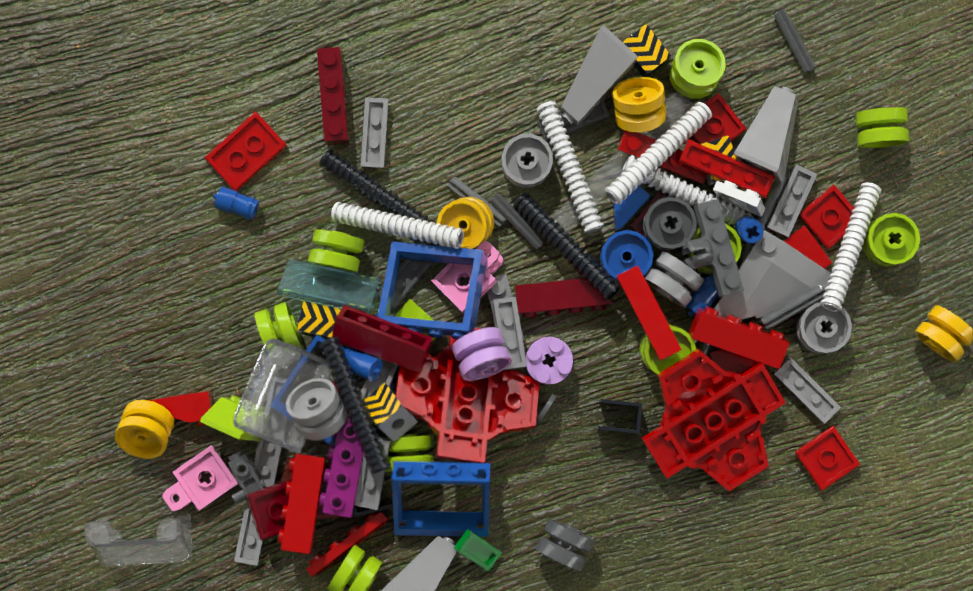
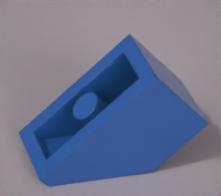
M637 185V189L632 190L633 192L630 195H627L628 197L625 200H622L621 204L613 203L614 230L616 232L628 222L650 197L639 185Z

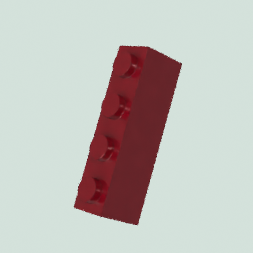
M340 47L317 49L324 142L326 145L350 143L342 51Z
M584 278L515 285L518 314H522L523 318L537 317V312H546V316L559 315V310L569 309V313H580L586 307H592V311L606 310V305L611 304V299L604 300V295H599L598 289L594 290L593 284L590 285L588 279L585 280Z
M344 305L336 316L332 337L340 338L339 343L342 345L350 346L366 354L374 355L387 362L395 363L419 373L427 362L433 340L432 337Z

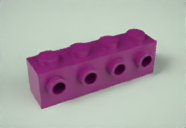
M347 418L340 430L333 434V436H336L335 446L330 445L328 459L332 460L330 469H325L323 483H327L326 493L321 492L319 507H323V513L351 517L363 457V446L359 445L360 439L356 438L357 431L354 432L353 428L355 426L350 423L352 419Z

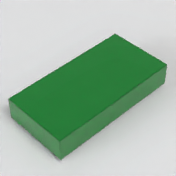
M469 529L465 531L454 546L457 552L488 572L502 554L499 549Z

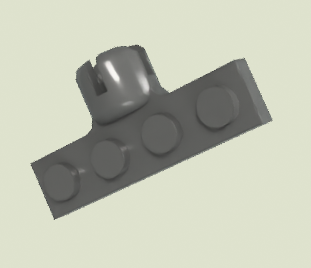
M716 199L694 205L701 237L687 241L683 245V255L694 253L692 258L684 260L685 263L692 269L710 266L719 297L743 291L744 288L719 200Z

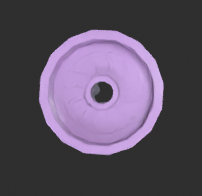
M491 327L474 331L461 337L453 344L452 350L456 360L461 361L459 369L464 380L474 381L490 377L511 364L512 359L507 347H502L505 341L499 328Z

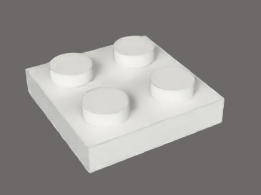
M724 181V183L716 182L713 190L720 201L725 200L726 203H732L733 206H738L740 209L762 217L765 207L758 193L746 189V192L737 189L738 186L729 181Z

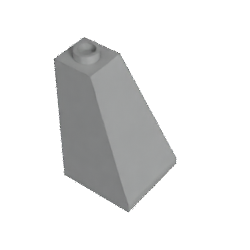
M604 25L599 29L561 106L560 111L563 113L561 117L569 125L573 123L578 126L634 68L638 58L633 51Z
M774 86L734 155L738 161L775 176L774 181L783 184L798 100L794 94L795 92L790 88Z
M438 536L381 591H435L457 552L454 549L455 542L446 536H443V538Z

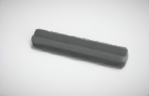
M785 9L777 11L774 14V18L803 73L814 70L815 64Z
M453 177L448 182L447 188L460 198L474 197L486 203L493 213L495 226L501 227L507 218L457 177Z
M498 193L491 199V203L507 218L535 249H539L545 243V240L501 194Z
M818 285L762 317L761 321L764 327L769 330L823 299V294L826 293L824 288Z

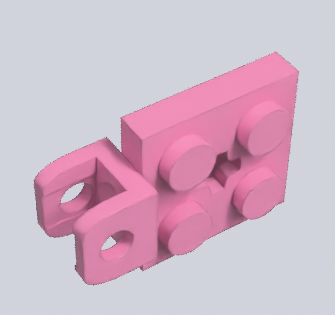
M484 242L476 248L483 250L487 256L481 297L498 282L492 275L501 267L504 261L500 253L489 242ZM449 263L431 281L464 314L473 266ZM461 277H470L467 286H459L461 284Z
M211 445L173 471L179 482L164 492L163 499L172 511L180 510L192 502L200 511L239 483L214 446ZM203 471L206 474H212L209 484L207 482L201 483L199 480L202 478L201 473ZM175 494L179 495L180 499L178 502H175L173 499Z

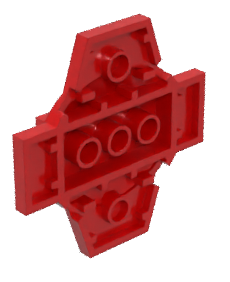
M450 336L449 346L443 348L436 356L431 357L429 355L420 373L399 365L395 396L411 415L427 422L437 435V459L462 463H485L487 442L494 439L498 434L534 429L536 426L539 382L514 369L502 370L497 374L480 380H464L459 369L461 361L456 360L452 350V346L457 340Z
M697 349L658 374L665 410L662 421L659 423L660 427L641 439L666 479L686 466L694 469L702 468L728 491H731L769 467L764 439L761 437L760 430L762 424H765L766 415L786 402L764 364L760 362L740 375L739 373L724 371Z

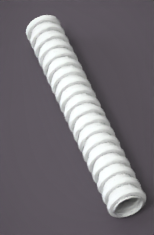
M549 101L541 104L536 109L540 113L539 118L543 119L542 125L546 127L544 131L548 133L547 138L551 140L549 142L550 146L554 147L552 151L556 153L555 159L559 160L557 164L561 166L560 172L564 173L563 179H566L565 184L569 186L568 192L572 193L570 197L574 199L573 205L577 206L576 213L580 214L578 218L582 220L581 225L585 227L584 233L589 234L598 231L604 226L603 222L600 223L601 216L597 215L598 209L594 208L596 204L592 202L593 196L589 195L591 191L587 189L588 183L584 182L585 176L581 174L583 171L582 168H579L580 163L576 162L577 155L573 154L575 150L571 148L572 143L568 141L569 135L565 134L567 130L563 128L564 122L560 121L562 117L558 115L559 109L555 108L556 102Z
M697 102L695 106L691 107L690 111L685 113V116H682L675 125H672L670 130H667L660 139L656 140L655 144H652L640 158L636 159L635 163H632L625 172L621 173L620 177H617L615 182L610 184V187L605 189L607 197L613 203L621 204L622 200H625L628 197L627 195L633 192L632 190L637 189V185H641L653 171L657 170L658 166H661L673 152L677 151V147H681L682 143L687 141V138H690L697 129L702 127V124H705L712 117L709 107L702 102Z
M631 155L628 157L622 169L623 172L632 163H635V156ZM660 168L653 171L642 182L643 184L648 183L649 187L654 186L657 191L659 189L662 190L663 194L668 193L669 197L675 196V198H680L690 206L716 199L719 200V197L716 196L714 198L711 193L706 194L705 190L700 191L699 187L694 188L693 184L687 185L685 180L681 182L680 178L677 177L675 179L674 175H667L666 171L661 172ZM719 200L724 221H726L727 225L732 224L733 228H735L739 217L752 215L750 212L745 213L744 209L739 210L738 206L732 207V203L726 204L725 200Z
M873 183L861 184V190H859V196L856 198L850 222L847 224L846 234L843 236L839 254L836 256L837 260L832 268L833 273L830 274L828 286L825 288L826 293L823 294V300H821L823 308L829 311H840L842 308L841 304L844 303L845 291L848 290V285L851 282L850 278H852V272L855 270L854 265L857 264L859 252L862 250L861 246L864 244L868 226H870V220L873 217L872 214L877 206L876 201L879 200V194H881V188Z
M336 202L331 211L332 221L336 223H346L347 225L359 226L360 228L372 229L373 231L379 230L381 233H392L395 236L399 234L400 237L405 236L409 239L412 237V239H419L422 242L426 240L427 243L433 242L436 245L439 243L441 246H453L454 249H458L462 245L464 238L462 228L456 229L454 226L449 228L448 225L442 226L440 223H429L426 220L422 222L421 219L415 220L412 217L395 216L393 213L388 214L387 212L375 211L366 207H355L347 203Z

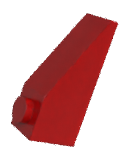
M212 391L147 400L164 406L170 411L173 418L185 422H195L196 426L206 425L201 423L200 420L214 405Z

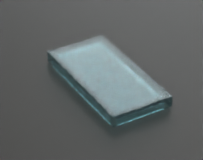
M289 259L279 284L277 295L339 309L347 305L370 314L380 278Z

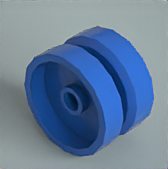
M624 230L616 232L607 239L601 249L599 260L601 268L605 270L604 273H608L610 279L613 278L615 282L619 283L616 276L637 265L644 276L652 266L653 251L646 237L635 231ZM625 252L630 254L629 257L631 259L629 261H625L622 257Z

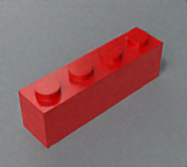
M706 306L705 310L698 307L688 332L691 338L780 369L790 344L784 338L785 334L776 330H771V333L762 330L763 326L750 322L749 325L741 323V319L734 315L728 314L727 317L718 315L719 311Z
M296 454L295 458H291L289 472H293L292 482H287L285 496H289L288 506L284 505L282 511V520H285L284 530L280 529L278 544H282L281 550L310 554L312 551L326 462L324 457Z

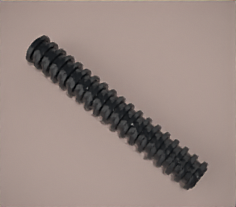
M332 149L327 150L319 162L320 167L324 166L326 171H332L331 174L333 176L337 175L339 180L343 179V183H349L351 188L355 187L356 192L360 191L362 196L366 195L368 200L372 199L374 204L378 203L379 208H385V212L393 213L395 216L412 217L415 220L421 219L422 222L424 220L429 223L434 222L433 219L429 220L427 215L423 216L421 211L417 212L415 207L411 208L410 203H404L405 200L403 198L400 200L397 194L393 195L391 190L387 191V187H381L380 182L376 183L374 178L370 179L368 174L364 175L361 169L358 171L357 166H351L349 161L345 162V158H340L338 153L334 154Z
M529 193L521 194L515 200L513 208L515 210L518 209V213L520 215L523 214V218L528 219V223L533 224V228L538 229V233L543 234V238L548 239V243L553 244V248L558 249V253L563 254V258L565 260L568 259V263L570 265L573 264V268L575 270L578 269V273L580 275L583 274V278L585 280L588 279L590 285L593 284L594 290L598 289L599 295H604V300L611 299L619 291L620 285L618 283L615 284V280L613 278L610 279V275L608 273L605 274V270L599 268L600 265L594 263L595 260L589 258L590 255L584 253L585 250L579 248L580 245L574 243L575 240L569 238L570 235L564 233L565 230L559 228L560 225L554 223L555 220L549 218L550 215L548 213H544L543 207L539 208V203H534L535 200L530 198Z
M332 337L321 342L319 346L324 350L322 354L327 357L325 361L329 362L328 369L332 370L330 374L335 377L333 381L338 384L336 388L340 390L339 396L343 397L342 403L346 404L345 410L349 412L347 416L352 419L350 423L355 426L353 430L354 432L357 431L356 438L360 439L359 445L363 446L362 452L366 453L364 457L369 461L367 465L372 468L370 472L371 474H376L390 468L391 464L387 463L388 456L384 455L385 449L381 448L382 442H379L378 438L380 437L375 433L377 429L372 426L374 422L370 421L371 414L367 413L368 407L364 406L366 402L361 399L363 395L358 391L360 387L355 384L357 380L352 377L354 373L350 372L351 365L347 364L349 360L344 357L346 353L341 350L343 346L339 344L340 338Z

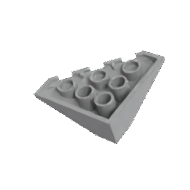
M764 230L762 238L752 244L738 268L744 290L722 296L714 309L719 311L718 315L727 317L728 314L740 319L753 316L755 318L763 317L818 285H821L825 290L831 273L784 241Z

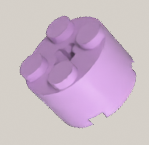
M541 338L535 341L526 353V369L529 375L540 383H558L565 379L572 369L573 357L571 350L566 343L558 338ZM546 354L550 357L554 356L553 367L543 364L542 361L545 360Z

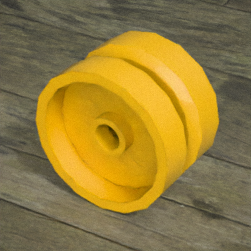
M634 77L624 80L614 87L612 94L615 105V119L617 126L629 132H646L660 127L665 122L667 117L666 105L664 103L665 91L660 81L650 77Z
M464 197L445 205L438 215L437 224L440 223L442 226L448 225L449 228L451 226H454L456 229L462 228L464 238L459 248L473 249L486 242L491 236L494 228V217L489 206L481 199Z
M935 305L927 314L929 322H921L914 333L931 350L943 358L957 363L964 354L962 346H970L973 343V329L949 310Z
M135 400L128 403L123 411L121 421L115 431V441L123 451L134 457L143 459L159 457L166 449L168 437L171 435L174 427V418L170 411L158 403L147 400Z

